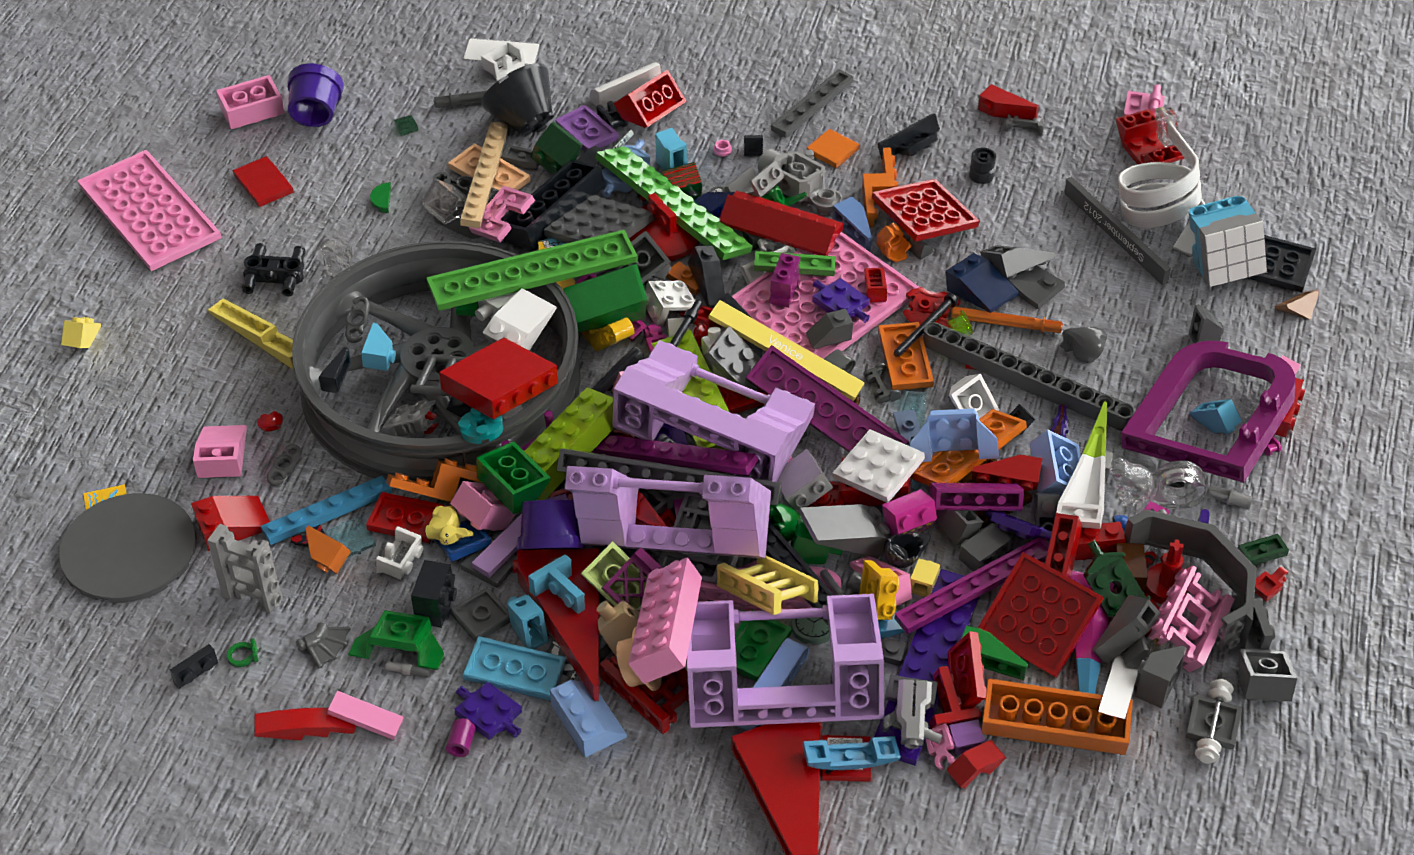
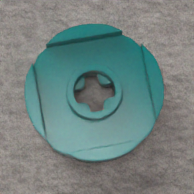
M471 408V411L466 413L458 422L462 438L473 444H482L481 440L489 439V442L493 441L503 432L502 415L493 420L474 408Z

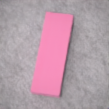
M340 691L336 692L327 712L331 716L392 740L395 739L404 718Z

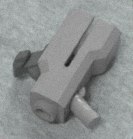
M899 680L897 706L890 715L888 714L884 717L883 731L886 732L891 726L901 730V744L909 749H917L919 746H923L924 738L939 744L942 735L928 729V723L925 722V711L931 705L932 682L916 681L915 706H913L914 680Z

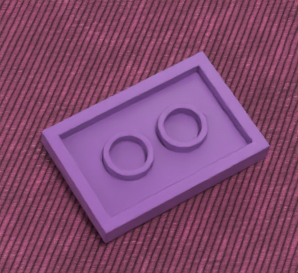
M583 105L555 119V123L583 144L581 148L585 152L595 145L602 148L619 139V133L587 105Z

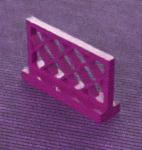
M640 547L601 589L617 604L623 601L621 598H624L627 604H629L628 598H640L641 606L644 596L643 582H647L648 574L651 571L661 569L662 567ZM631 563L639 570V578H627V567ZM613 582H623L624 594H616L609 586ZM627 582H639L640 594H628Z

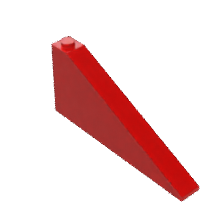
M599 548L518 550L517 560H513V573L518 574V583L525 594L529 595L542 609L545 625L593 700L599 701V613L597 612V607L600 605V592L581 575L599 556ZM566 554L571 559L572 576L568 577V579L584 593L585 610L577 614L571 607L568 608L557 594L554 595L550 589L535 597L529 590L528 576Z
M822 722L765 724L731 736V751L785 855H818L820 769L807 765L802 743L803 741L820 740L821 729L823 728Z

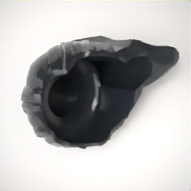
M928 533L894 534L885 542L883 555L894 567L907 568L919 559L927 547L931 536Z

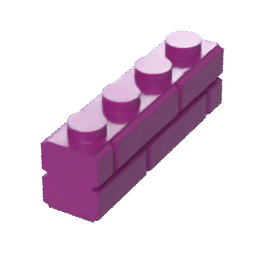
M931 483L930 497L935 501L936 510H945L946 508L947 510L988 511L990 509L991 511H1022L1024 489L1018 484Z

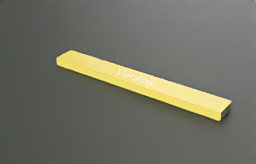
M719 300L709 314L710 320L724 328L730 326L740 337L765 351L771 345L852 401L855 400L864 386L865 382Z

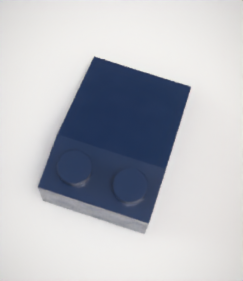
M975 253L945 271L947 291L989 313L1019 295V291L989 260Z

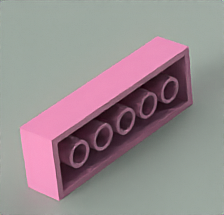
M688 557L680 561H673L670 565L661 569H654L648 574L628 662L643 684L685 668L702 576Z

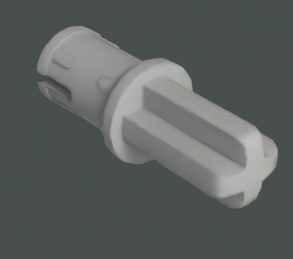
M1210 485L1207 490V497L1226 502V505L1232 504L1248 510L1252 501V496L1235 492L1232 488L1228 490Z

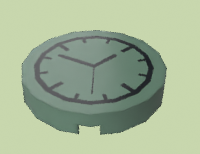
M821 617L791 619L792 633L801 642L820 645L830 640L829 626Z

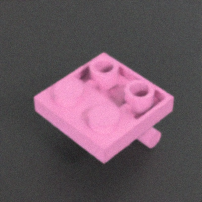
M1158 84L1154 85L1151 94L1128 91L1124 116L1150 109L1159 120L1158 125H1161L1160 111H1163L1165 96H1162L1160 93L1161 86Z

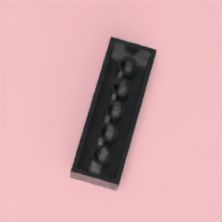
M571 159L531 194L535 201L524 214L511 211L501 220L509 223L512 228L504 237V243L530 250L537 248L538 242L547 238L544 236L543 229L561 218L565 213L574 209L577 205L586 201L590 196L598 194L606 186L601 167Z

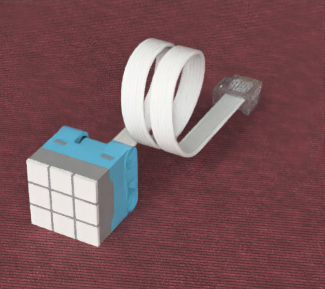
M1165 106L1155 108L1159 141L1165 148L1175 145L1193 169L1191 170L1185 166L1173 163L1152 162L1134 165L1123 170L1118 176L1123 219L1134 227L1155 228L1171 224L1189 215L1190 229L1195 234V244L1192 246L1193 264L1210 287L1266 273L1264 225L1261 218L1242 196H1234L1205 204L1201 194L1199 160L1179 133L1178 115L1172 107L1165 108ZM1149 179L1177 181L1175 183H1147L1127 188L1132 183ZM1175 200L1180 201L1172 206L1155 211L1142 212L1135 211L1129 208V206L1138 208H1150L1164 205Z

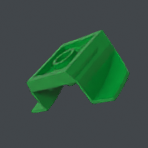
M384 610L375 627L355 638L348 653V656L369 659L374 645L402 649L404 651H415L418 655V667L433 670L439 669L444 657V651L432 633L429 617Z

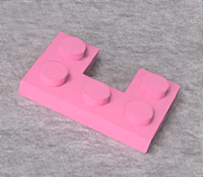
M503 186L486 206L480 228L469 227L471 233L501 242L512 229L509 223L501 221L502 217L508 210L524 214L535 199L531 194Z

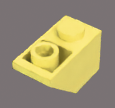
M72 317V320H64L61 345L89 348L101 328V323H95L93 318Z

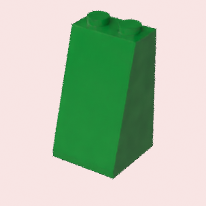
M637 264L563 288L574 310L578 333L603 328L626 317L631 322L645 319L648 299Z

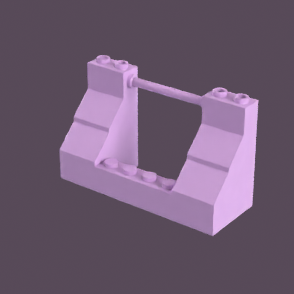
M659 340L647 359L639 360L637 364L627 366L614 387L613 427L640 439L654 440L662 425L666 423L728 450L756 454L758 461L749 475L733 473L731 475L777 482L813 418L815 404L809 400L797 397L788 391L775 388L772 395L768 394L766 396L705 371L697 365V355L675 347L671 343ZM696 375L764 403L765 407L757 409L756 413L744 419L738 414H732L718 406L710 405L699 398L691 397L682 392L691 377Z
M567 466L565 489L573 494L582 544L607 547L613 541L619 548L639 549L641 547L643 550L761 559L766 557L771 490L752 478L704 475V482L695 483L634 479L614 469ZM638 488L700 492L702 499L708 501L712 530L635 525Z
M874 594L827 596V605H824L823 608L781 610V613L772 615L767 611L738 612V609L733 610V600L697 602L687 653L691 728L884 719V657ZM816 617L828 619L832 684L737 689L734 624L739 623V620Z

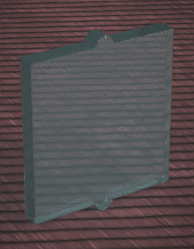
M361 517L346 523L342 522L341 525L326 530L329 537L342 543L351 551L348 557L361 554L362 551L376 546Z

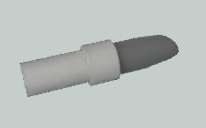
M391 661L386 663V670L399 672L407 676L429 677V670L415 667L407 663L401 664Z

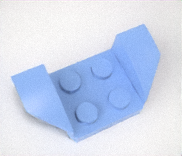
M975 408L930 411L926 423L910 442V447L924 452L925 459L923 462L932 461L933 452L978 450L979 459H999L998 438L979 420Z

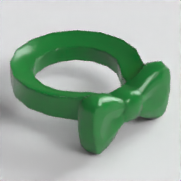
M251 638V643L238 642L232 645L227 651L229 664L234 667H244L252 661L258 662V649L255 639ZM239 648L252 650V654L244 660L237 661L232 658L233 652Z

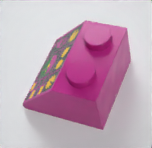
M921 489L882 504L884 521L890 528L892 536L901 533L912 534L929 529L937 520L934 499Z

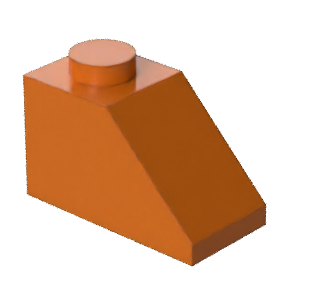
M308 525L306 527L310 556L317 562L316 567L325 573H328L330 570L337 574L351 551L342 543Z

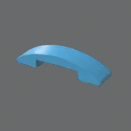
M895 736L872 737L870 742L828 745L827 740L803 741L802 743L807 765L819 769H862L888 764L900 759Z

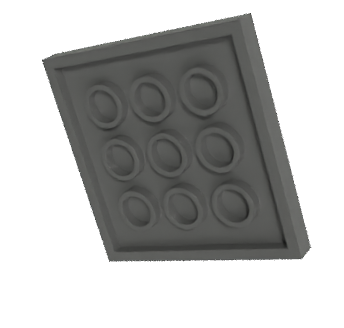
M593 195L543 230L545 237L565 243L625 230L628 238H630L654 221L655 215H652V213L643 208H636L629 204H622Z

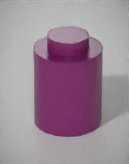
M461 718L453 721L445 747L449 754L456 757H465L469 754L476 730L475 725L470 720Z

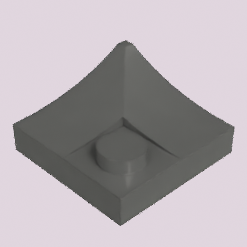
M1037 265L1033 266L1034 269L1031 271L1022 272L1014 278L1007 279L1019 291V296L1036 309H1040L1065 288V281Z

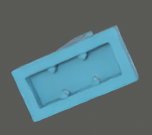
M566 554L528 576L529 590L535 597L550 589L554 595L557 594L568 608L571 607L577 614L585 610L584 593L568 579V577L572 576L571 559Z

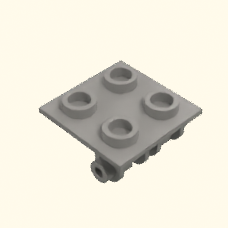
M421 400L412 406L407 404L396 408V412L388 418V422L384 425L383 429L389 428V435L399 437L409 435L410 433L426 431L431 426L429 419L425 418V415L436 401L427 402V400Z

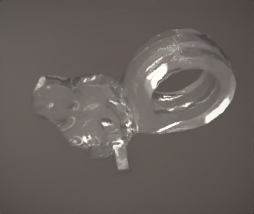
M1116 458L1111 463L1110 472L1116 482L1120 502L1125 506L1133 505L1135 515L1142 511L1145 501H1151L1172 509H1186L1201 503L1205 497L1206 480L1202 469L1195 463L1174 461L1159 467L1154 473L1150 472L1142 464L1129 463L1124 458ZM1175 482L1191 483L1188 486L1180 488L1168 486L1169 484Z

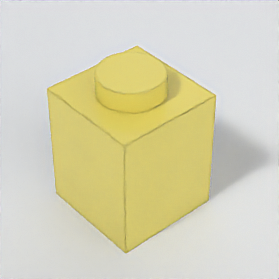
M918 559L910 578L911 592L913 594L926 597L932 593L940 573V564Z

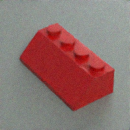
M667 69L613 104L623 120L647 128L684 104L686 100Z

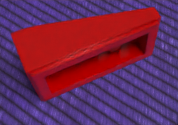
M864 268L866 296L870 298V303L886 302L887 284L884 268Z

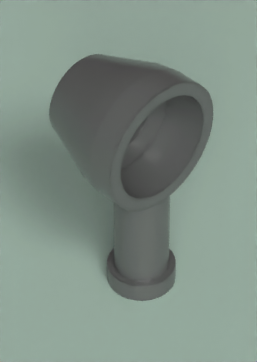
M854 571L844 591L845 595L859 594L862 574Z

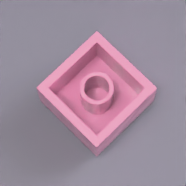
M463 481L450 503L457 509L456 512L459 515L470 520V524L478 530H505L515 516L483 483Z

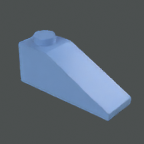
M853 197L833 205L832 219L842 222L843 230L855 242L871 252L872 236L863 205Z

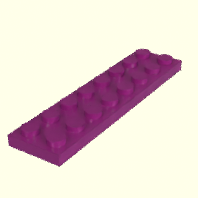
M772 345L746 376V380L767 395H772L775 388H778L814 403V414L809 425L849 453L870 429L905 445L909 443V440Z

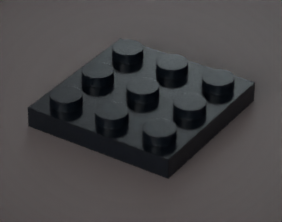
M1264 235L1267 272L1246 278L1302 293L1317 248Z

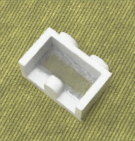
M509 40L481 55L483 69L491 73L497 81L507 76L508 73L525 66L523 49Z
M397 526L394 543L388 542L385 546V557L383 558L378 555L376 558V572H383L400 580L404 574L408 575L413 567L412 561L414 558H419L422 554L421 536Z

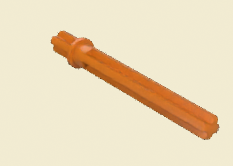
M956 306L951 311V317L954 319L1038 330L1041 333L1045 331L1060 334L1063 328V322L1048 320L1046 317L1041 319L999 312L989 313L984 310Z

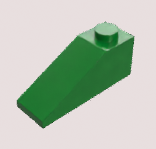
M966 625L962 638L969 631L978 632L979 642L981 643V662L984 669L1024 681L1028 664L991 633Z

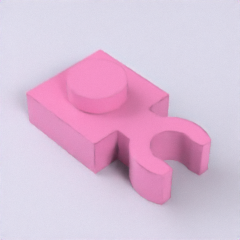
M946 724L930 729L942 735L939 744L925 738L929 754L936 756L935 765L940 770L944 769L942 765L944 759L948 758L950 764L955 761V758L948 751L955 747L949 726Z

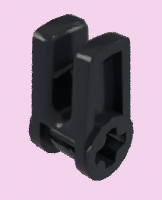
M613 101L607 102V109L602 105L596 106L597 115L614 130L621 126H628V121L622 119Z

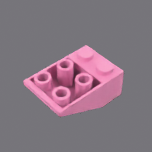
M246 425L203 427L195 444L193 457L197 478L241 476L247 431Z

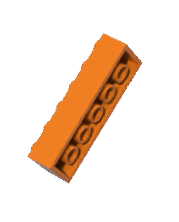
M988 679L981 732L985 735L1126 755L1130 740L1133 699H1130L1125 719L1098 712L1103 695Z

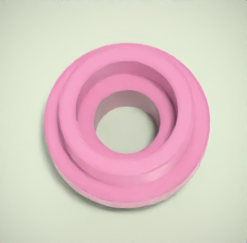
M718 140L713 147V152L717 156L725 157L732 153V146L727 140Z

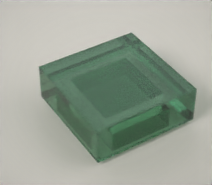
M412 115L394 120V125L400 136L418 131V125Z

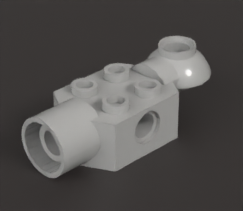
M768 149L761 155L757 166L758 171L761 172L771 162L776 161L785 177L775 186H778L787 196L792 197L806 192L807 197L799 201L808 200L812 202L817 211L825 215L833 213V205L842 201V195L838 191L824 188L826 167L799 152L781 154L773 149Z

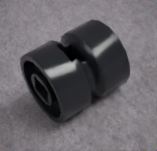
M984 147L977 148L972 152L969 178L973 182L987 184L993 180L994 166L996 164V153L993 150Z

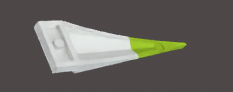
M1106 401L1102 405L1089 440L1058 502L1056 513L1079 516L1084 528L1100 529L1104 515Z

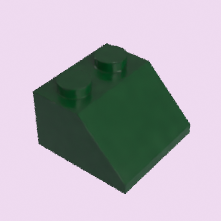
M553 121L534 145L530 157L550 174L554 175L571 159L577 160L583 144Z

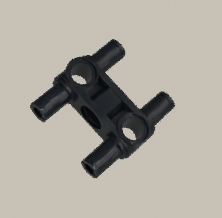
M257 243L253 254L244 260L245 269L243 276L245 279L242 291L246 294H252L256 282L283 284L282 294L287 297L292 296L296 284L304 279L303 270L305 264L303 259L306 254L305 248L295 246L292 257L265 256L267 247L262 243Z

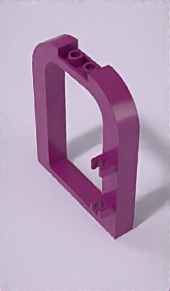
M1202 341L1188 345L1172 357L1121 432L1122 448L1165 461L1177 462L1193 469L1244 483L1294 403L1295 373L1284 359L1268 353L1263 358L1228 349V342ZM1206 368H1222L1257 377L1271 384L1268 391L1264 390L1261 394L1260 403L1247 424H1242L1239 429V436L1227 455L1155 436L1192 378L1199 371Z

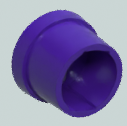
M314 63L302 64L293 68L288 75V113L291 118L299 124L308 127H321L328 124L333 118L336 104L339 102L344 89V83L340 75L327 66Z
M574 500L522 502L521 536L517 539V550L585 548L580 539Z

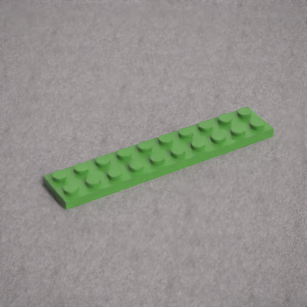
M621 146L596 153L595 159L646 200H648V195L656 193L677 215V224L704 246H713L717 256L722 260L751 253L753 246L743 237L736 234L732 228L719 222L718 217L713 216L705 207L699 205L692 197L681 191L678 186L672 185L665 176H662L654 167L649 166L641 157L631 152L628 147Z
M620 230L426 278L436 307L440 311L518 292L521 288L526 290L638 262V256L625 230Z

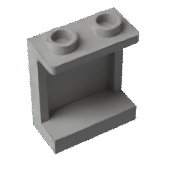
M773 161L757 175L752 167L746 168L724 186L723 189L727 195H733L737 190L762 197L785 176L777 162Z
M808 449L786 464L777 481L782 482L781 491L796 512L801 507L809 506L833 488L820 469L819 463Z

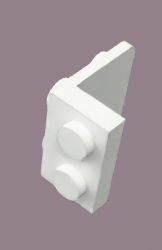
M648 281L645 288L648 299L646 310L656 326L664 325L669 311L688 310L695 302L683 281Z

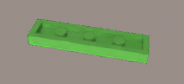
M755 251L754 271L774 272L781 253ZM785 253L801 257L799 274L835 275L836 256Z

